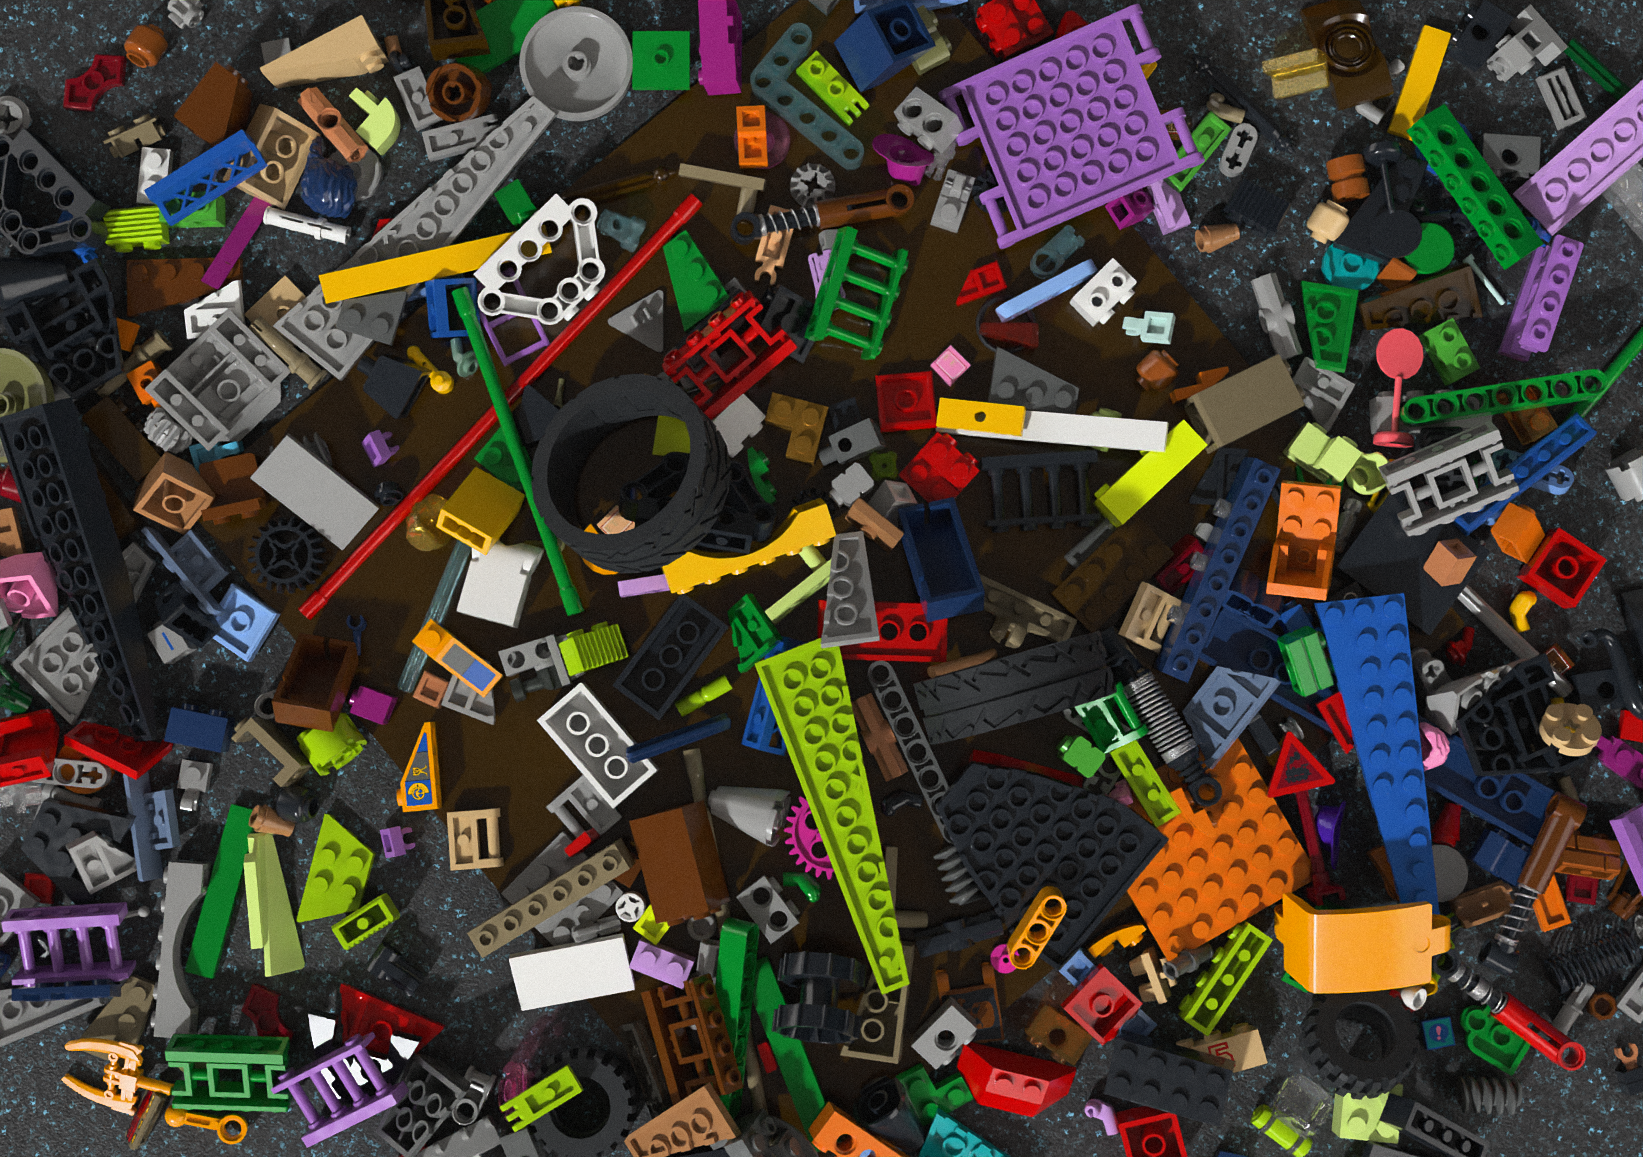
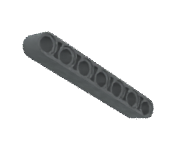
M875 661L868 668V680L942 836L946 841L954 844L947 835V828L934 807L935 800L943 796L949 789V786L892 666L886 661ZM877 665H883L888 669V677L883 682L876 681L872 676V670ZM890 691L897 692L901 698L900 704L895 708L888 707L884 701L885 695ZM903 717H908L913 723L912 730L907 734H902L897 729V722ZM917 743L922 744L925 748L924 757L919 760L912 759L909 754L911 746ZM926 770H934L937 773V782L932 786H926L922 782V775Z

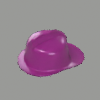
M882 134L876 136L872 142L874 150L886 158L889 174L895 179L914 186L920 184L926 166L934 162L935 157L932 153L920 148L902 136Z

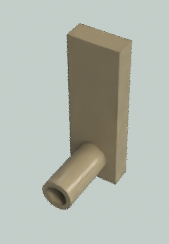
M680 163L678 175L681 177L741 188L737 214L742 212L754 214L758 191L765 192V179Z
M881 845L898 928L926 929L928 923L927 911L895 910L898 847Z

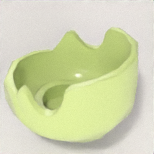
M1362 452L1345 476L1348 486L1363 495L1379 492L1386 486V482L1382 478L1378 467L1390 461L1380 452L1369 454Z

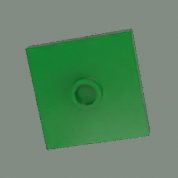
M633 31V90H690V31Z

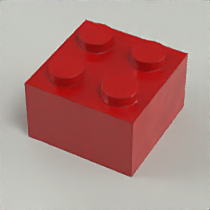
M1561 528L1548 529L1545 532V538L1529 562L1523 565L1516 577L1562 608H1574L1607 559Z
M1148 1106L1116 1112L1127 1157H1188L1176 1114Z

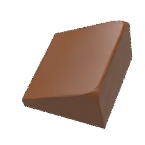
M1391 258L1388 265L1383 266L1376 280L1391 290L1410 283L1417 272L1398 258Z

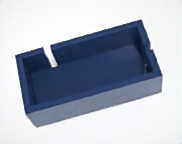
M954 497L929 502L928 524H924L925 508L923 503L899 508L898 528L904 532L901 540L918 595L920 596L926 621L931 622L984 610L985 590Z

